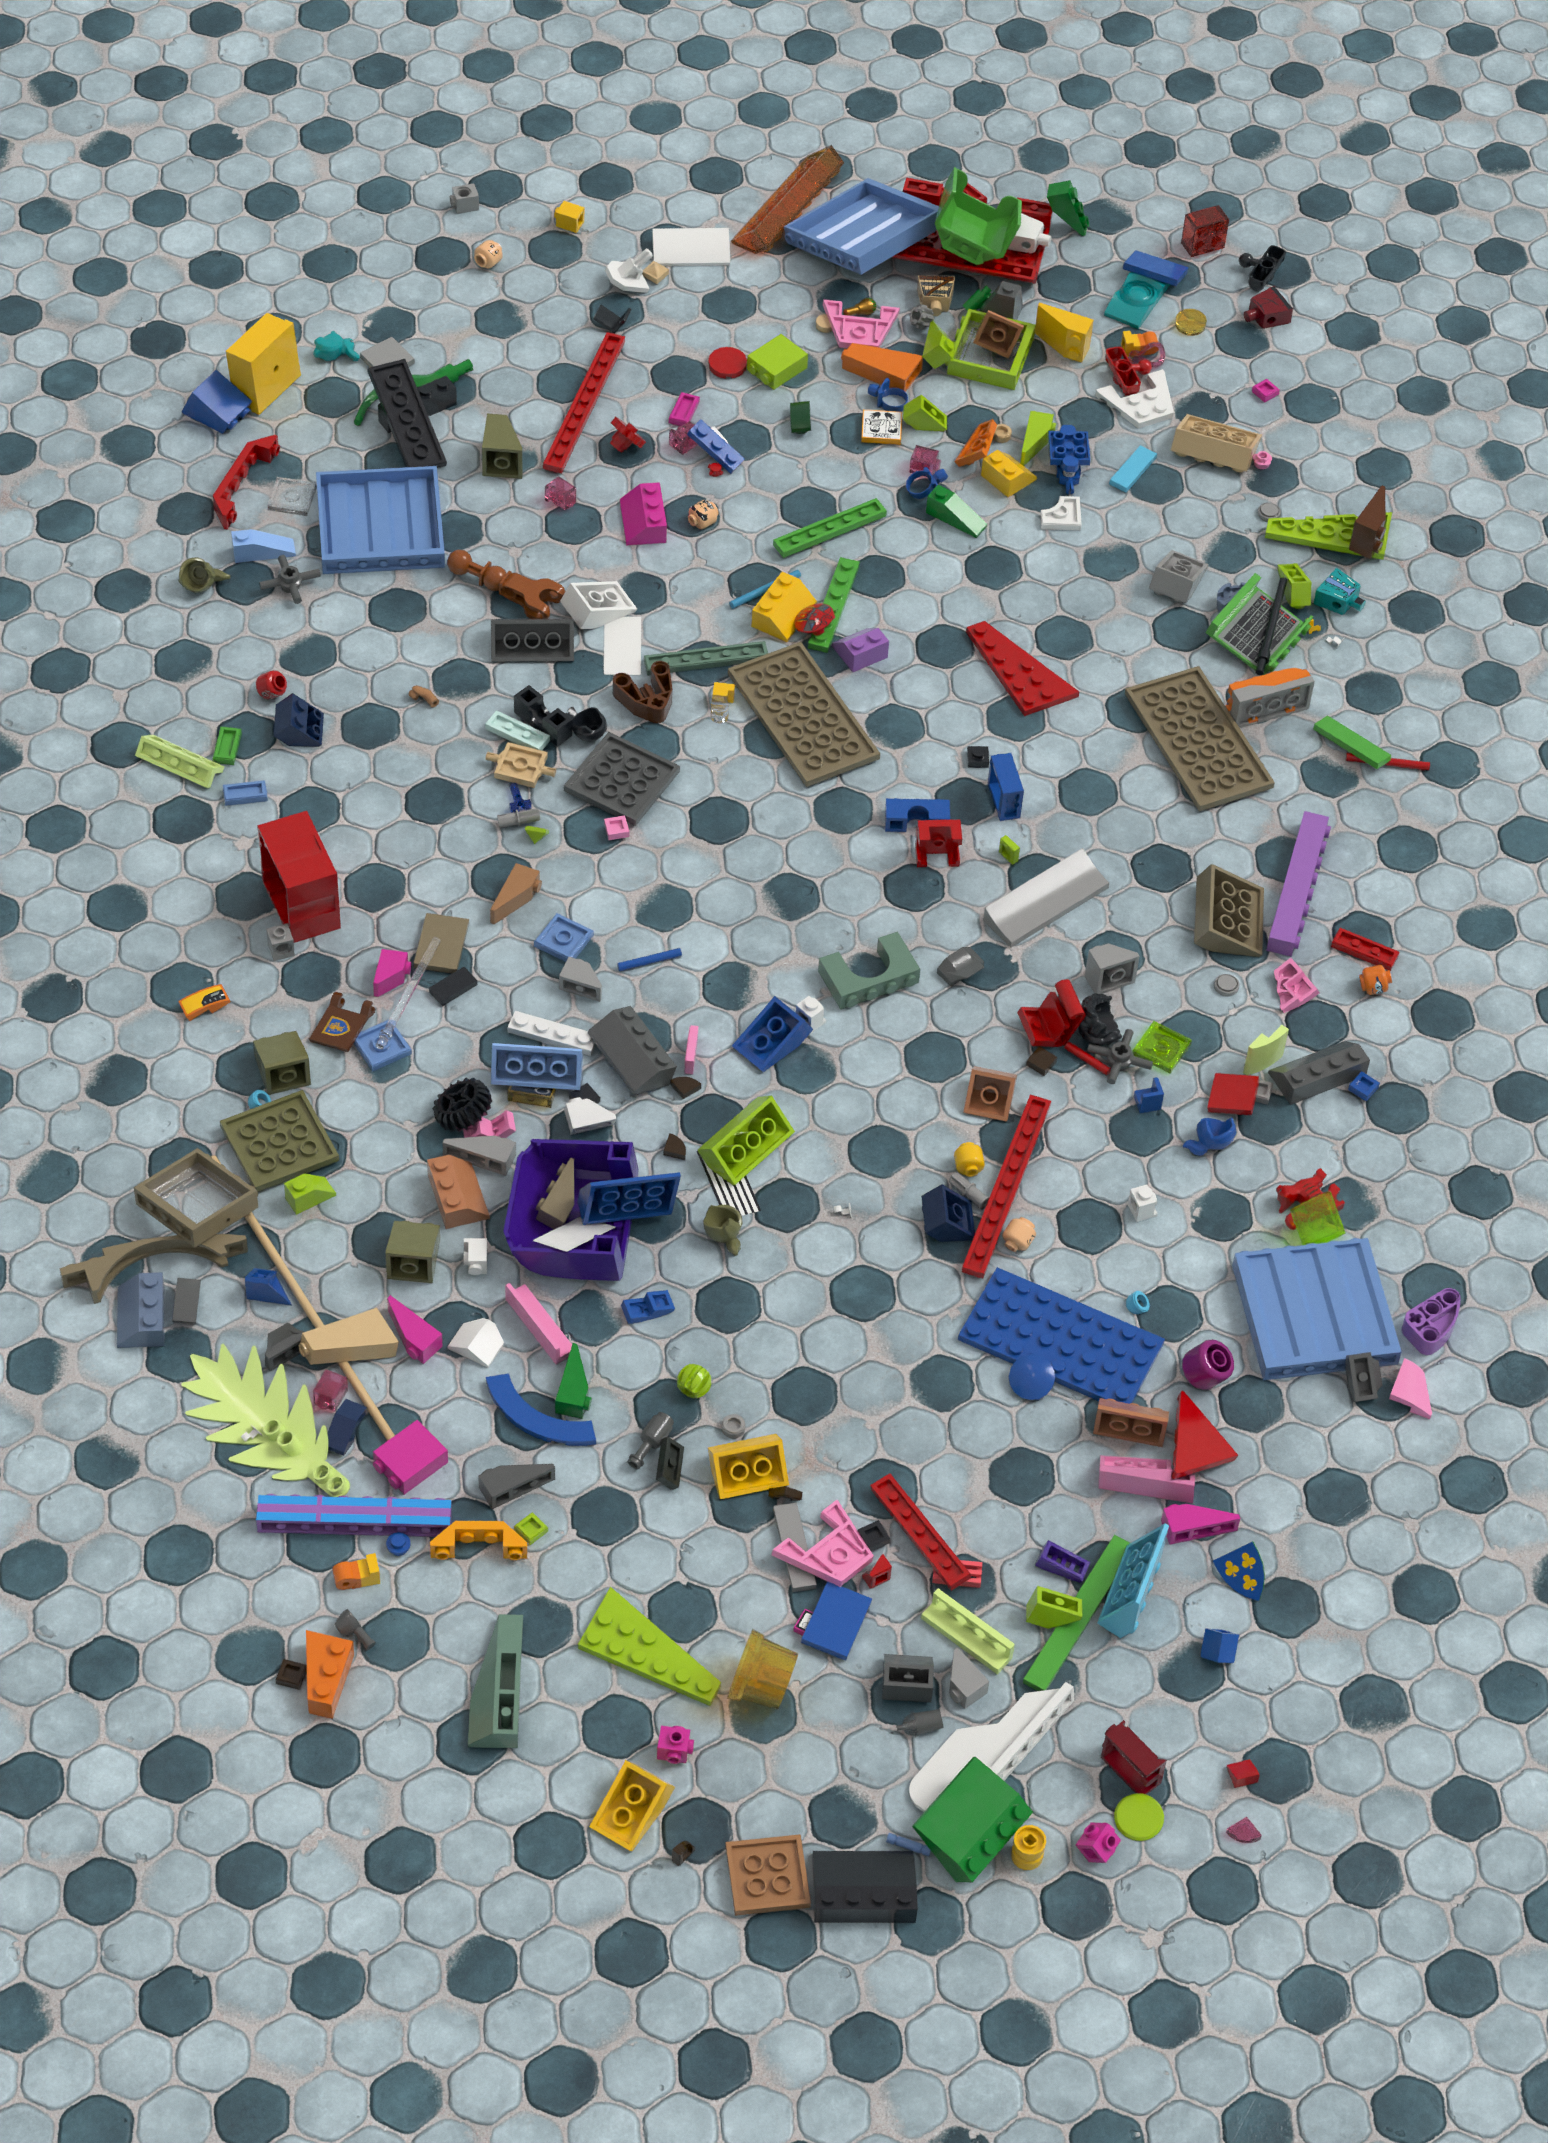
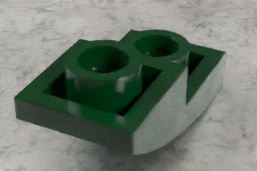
M810 401L790 403L792 433L804 434L811 431Z

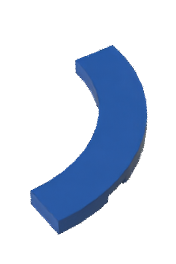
M509 1373L486 1377V1384L494 1403L511 1423L525 1433L550 1443L554 1441L565 1443L568 1446L596 1445L592 1420L565 1421L547 1416L531 1407L522 1399L514 1388Z

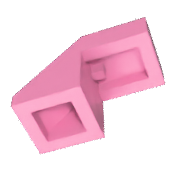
M508 1110L492 1121L482 1117V1121L476 1122L475 1126H469L468 1130L463 1128L464 1138L480 1136L507 1138L516 1131L513 1113Z

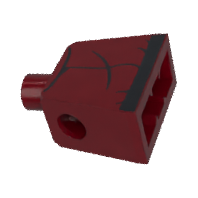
M1273 286L1250 299L1249 310L1244 312V319L1246 322L1255 320L1263 329L1291 323L1293 308L1276 287Z

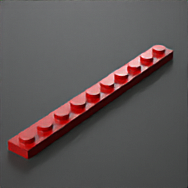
M606 333L543 462V469L562 474L625 344V336Z
M1030 1094L962 1266L963 1273L984 1278L1050 1109V1100Z

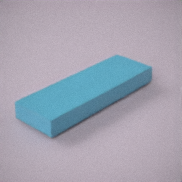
M1140 445L1110 479L1109 485L1127 493L1155 461L1157 453Z

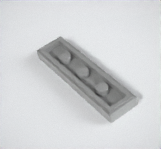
M797 1502L773 1506L780 1542L782 1543L787 1538H790L807 1552L808 1547ZM785 1562L792 1592L816 1589L817 1584L813 1574Z

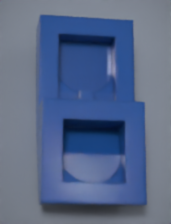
M668 1290L647 1292L644 1298L623 1300L621 1304L628 1324L658 1318L675 1310Z

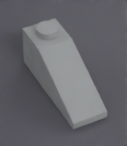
M498 1136L444 1139L443 1156L452 1155L469 1161L474 1166L506 1176L516 1157V1142Z

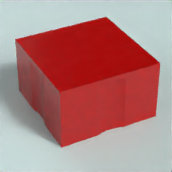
M300 812L257 825L262 882L277 910L282 924L288 923L294 943L341 929L337 872L308 812Z

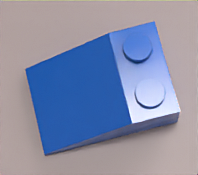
M774 996L732 1047L762 1072H765L799 1047L813 1031V1028Z

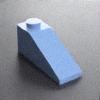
M253 529L231 531L235 563L276 559L280 555H285L286 557L296 556L292 538Z

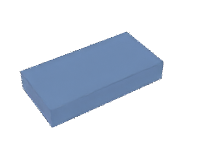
M265 780L223 785L225 806L268 801Z

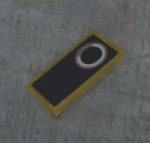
M510 1086L507 1092L508 1101L552 1108L556 1089Z

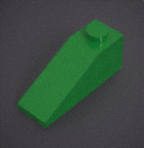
M937 485L927 496V514L975 538L987 527V523L956 493Z
M573 1343L556 1396L555 1413L583 1419L585 1410H590L592 1397H588L589 1387L578 1345Z

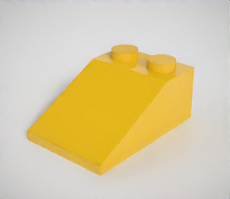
M1039 302L1035 334L1063 357L1082 363L1090 349L1094 319Z
M625 1760L589 1827L632 1852L664 1809L675 1786L635 1763Z

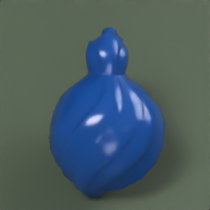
M1213 1118L1201 1119L1196 1128L1199 1141L1187 1140L1183 1144V1148L1189 1149L1195 1156H1203L1207 1153L1208 1149L1221 1150L1231 1144L1236 1135V1125L1233 1118H1229L1226 1121Z

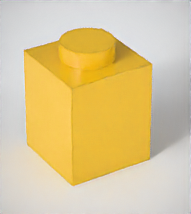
M563 201L554 212L556 227L577 233L584 223L585 207Z

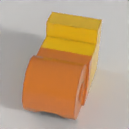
M1123 331L1121 347L1124 349L1127 357L1151 355L1160 348L1157 336L1152 331L1143 334H1131V331Z
M376 1553L366 1555V1559L340 1562L332 1568L336 1588L340 1590L380 1584V1572Z

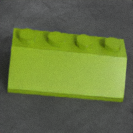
M761 1096L753 1100L697 1150L711 1170L730 1184L736 1185L795 1131L773 1096Z

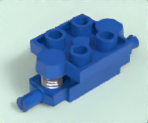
M1063 425L1060 431H1048L1050 465H1055L1056 478H1059V484L1066 485V493L1069 494L1070 491V494H1073L1074 485L1079 484L1080 465L1090 466L1088 431H1076L1073 425Z

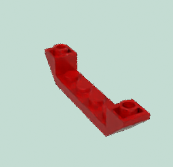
M277 435L247 442L213 494L214 510L224 529L228 530L231 523L236 521L237 511H235V502L230 501L231 496L239 489L242 479L247 477L251 465H254L257 459L271 463L273 458L278 456L280 445H278Z

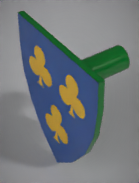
M1253 1541L1213 1560L1219 1574L1232 1589L1245 1597L1257 1601L1260 1600L1264 1589L1265 1572L1263 1561Z

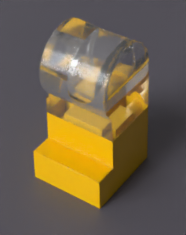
M714 682L710 714L713 722L719 724L728 720L729 703L734 702L735 684Z

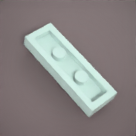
M497 710L485 724L486 730L521 746L542 751L550 742V735Z

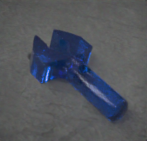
M511 783L509 788L514 802L509 803L510 812L513 813L516 810L519 812V806L525 810L532 809L530 799L523 800L518 785Z

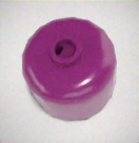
M1214 1339L1205 1340L1184 1355L1182 1370L1185 1378L1191 1385L1201 1390H1208L1232 1375L1234 1359L1228 1347L1222 1342Z

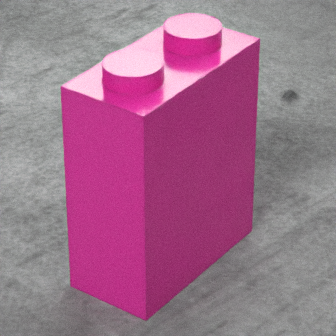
M416 1420L373 1451V1466L379 1474L383 1473L388 1478L390 1485L394 1489H399L405 1495L448 1463V1450Z

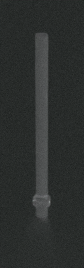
M433 937L389 1021L385 1028L381 1029L376 1043L378 1049H384L387 1041H390L393 1037L392 1032L441 942L438 937Z

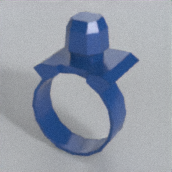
M889 378L884 380L881 387L876 384L869 385L868 394L878 397L877 408L882 407L885 411L902 412L903 405L908 403V395L904 390L889 388ZM888 395H899L906 402L900 406H890L882 398Z
M924 467L923 470L916 471L908 477L906 488L913 498L923 499L933 491L938 483L944 482L948 475L944 469H939L932 475L929 469ZM927 476L929 481H931V484L925 491L921 493L910 492V485L916 478Z

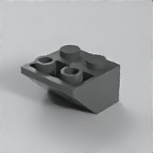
M884 1654L882 1699L931 1703L934 1677L933 1657Z

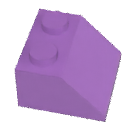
M866 628L833 642L831 646L850 670L856 672L888 658L889 640L879 628Z

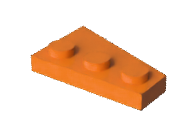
M993 419L978 425L954 461L958 467L966 464L971 465L975 461L987 457L997 428V424Z

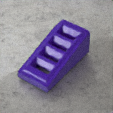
M1049 1540L1042 1547L1035 1566L1079 1583L1083 1581L1090 1565L1089 1561ZM1057 1558L1061 1559L1060 1563L1056 1562ZM1066 1562H1070L1069 1568L1065 1567ZM1075 1565L1080 1566L1077 1573L1073 1571Z

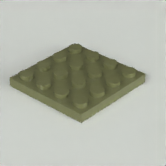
M303 1090L220 1120V1127L251 1185L255 1187L257 1192L339 1161V1154Z

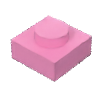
M625 816L604 819L608 840L629 837L630 831Z

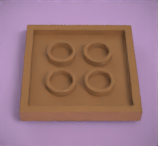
M801 1834L725 1843L735 1916L811 1907Z

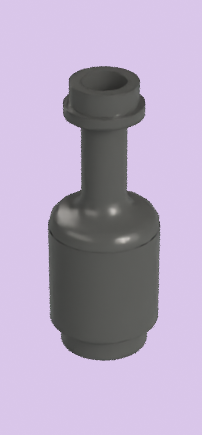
M658 1412L648 1422L640 1435L643 1441L636 1454L629 1456L627 1461L632 1468L640 1469L644 1465L643 1459L651 1448H660L661 1439L668 1437L674 1424L673 1419L669 1415Z

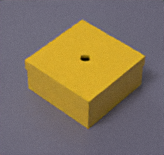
M266 313L226 350L230 382L252 400L249 409L258 415L301 376L293 322L280 319L269 313Z

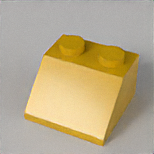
M996 450L983 458L981 476L1006 497L1012 496L1037 480V476L1007 453Z

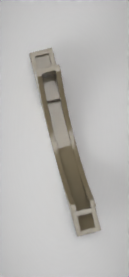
M216 1234L197 1247H193L178 1235L141 1239L102 1248L103 1256L93 1257L87 1261L69 1264L59 1269L64 1288L87 1282L93 1302L96 1304L101 1302L107 1287L121 1271L143 1258L163 1253H188L206 1258L220 1267L228 1266L227 1258L248 1252L247 1239L245 1235Z

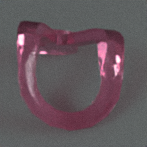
M1152 342L1141 351H1131L1129 360L1132 363H1138L1143 359L1147 360L1142 355L1150 348L1157 346L1160 351V358L1157 362H1149L1152 367H1158L1165 360V349L1160 342Z

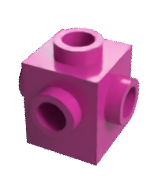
M661 1726L657 1746V1759L666 1760L672 1764L687 1763L688 1754L692 1755L694 1749V1740L690 1739L691 1730L685 1729L682 1726Z
M1090 1822L1084 1829V1833L1076 1843V1846L1088 1862L1106 1863L1114 1854L1121 1839L1110 1824Z

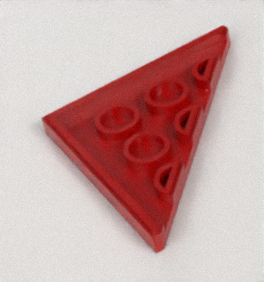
M1184 1390L1181 1391L1177 1397L1179 1402L1176 1411L1177 1428L1175 1429L1174 1438L1175 1450L1173 1452L1174 1470L1172 1478L1177 1479L1235 1461L1238 1457L1235 1450Z

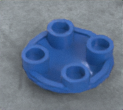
M1034 1354L1025 1355L1016 1360L1009 1373V1382L1014 1393L1027 1400L1038 1401L1043 1399L1053 1388L1055 1381V1371L1050 1362L1044 1357Z

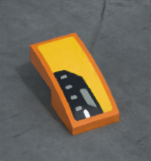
M222 984L192 993L178 1002L186 1018L191 1021L207 1010L214 1013L231 1001Z

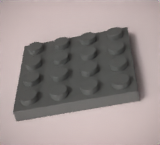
M608 732L565 783L564 791L616 817L625 816L628 823L636 826L678 775L680 766Z

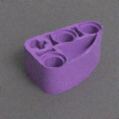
M1452 1288L1443 1289L1406 1313L1401 1328L1402 1334L1421 1354H1434L1450 1338L1460 1309L1459 1292Z

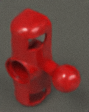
M1119 346L1106 350L1105 360L1113 374L1114 383L1119 385L1125 396L1137 394L1140 390L1141 381L1136 372L1142 375L1149 374L1152 369L1151 363L1143 359L1138 364H1132L1124 349Z

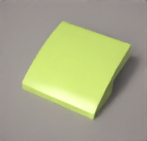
M1281 1025L1269 1038L1261 1033L1248 1047L1243 1073L1245 1075L1254 1074L1277 1062L1283 1056L1289 1029Z

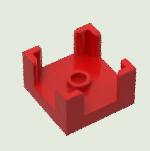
M960 819L918 820L915 841L917 868L927 867L926 854H947L948 865L950 867H959V845H962L963 840Z

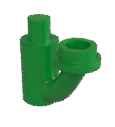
M987 285L982 290L978 289L962 306L967 311L968 309H980L992 294V290Z

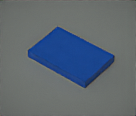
M1137 250L1131 254L1123 265L1124 270L1173 286L1178 285L1187 274L1189 268Z
M827 1581L803 1634L801 1643L846 1661L871 1605L872 1598Z

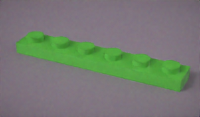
M875 498L773 539V546L785 558L886 517L887 510Z
M840 557L823 604H827L833 609L835 618L824 628L823 634L815 636L813 633L811 634L808 649L828 653L856 578L860 561Z

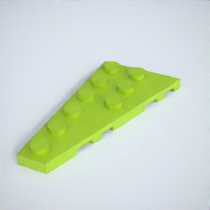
M1386 512L1384 524L1386 531L1381 539L1383 545L1379 553H1375L1372 558L1384 560L1392 512ZM1355 514L1324 515L1320 519H1313V516H1305V519L1295 520L1293 517L1268 518L1265 538L1360 555L1349 550L1354 523L1358 518Z
M610 1586L580 1639L578 1649L711 1706L721 1687V1682Z

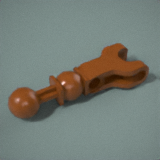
M455 550L449 554L447 559V565L451 572L456 575H464L468 572L479 577V586L485 585L491 591H499L500 595L521 605L526 616L531 619H548L550 617V609L544 602L560 603L566 592L561 584L548 578L532 580L518 573L506 572L500 566H492L490 561L483 567L474 563L471 555L465 550Z

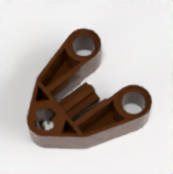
M656 661L651 665V685L643 684V687L638 689L632 678L626 673H617L613 676L612 694L614 698L633 715L653 723H662L666 720L672 705L673 693L670 668L666 662Z

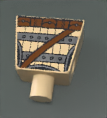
M918 275L917 293L920 304L932 309L933 316H939L942 312L949 311L955 277Z

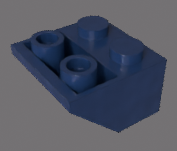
M292 693L276 704L274 737L288 746L319 747L322 745L324 713Z

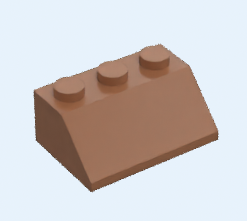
M452 1155L427 1160L428 1178L445 1229L490 1219L471 1162Z
M1100 1398L1093 1434L1163 1447L1169 1411L1139 1406L1135 1403L1118 1402L1114 1399Z

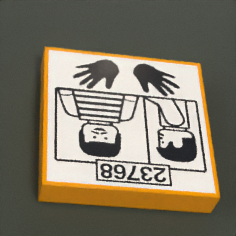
M863 409L861 442L901 445L902 412Z

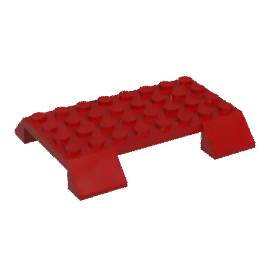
M906 177L902 192L939 206L943 184ZM1017 197V199L1022 201L1021 213L1043 222V234L1049 235L1053 216L1050 204ZM937 230L891 258L1036 284L1046 246L1038 245L1034 253L1007 249L1003 258H995L985 261L983 264L975 265L943 249Z

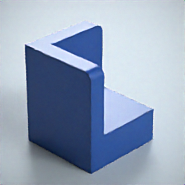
M1158 1077L1153 1078L1151 1088L1134 1091V1099L1140 1113L1161 1110L1164 1092Z
M1205 1628L1201 1657L1219 1663H1234L1239 1634L1223 1629Z

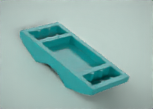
M1130 272L1120 290L1114 293L1104 312V316L1139 329L1170 285Z

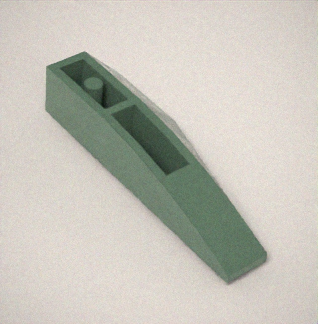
M498 1615L470 1699L468 1747L518 1748L523 1615Z

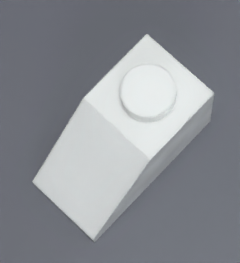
M573 1098L566 1103L564 1108L571 1135L612 1126L616 1121L615 1114L590 1099Z

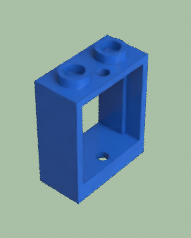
M1012 753L991 755L987 783L999 820L1018 819L1021 817L1024 789Z

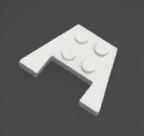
M1163 369L1147 374V381L1153 389L1120 398L1112 385L1096 389L1095 396L1098 399H1104L1111 409L1116 408L1121 412L1123 418L1138 429L1172 419L1174 415Z

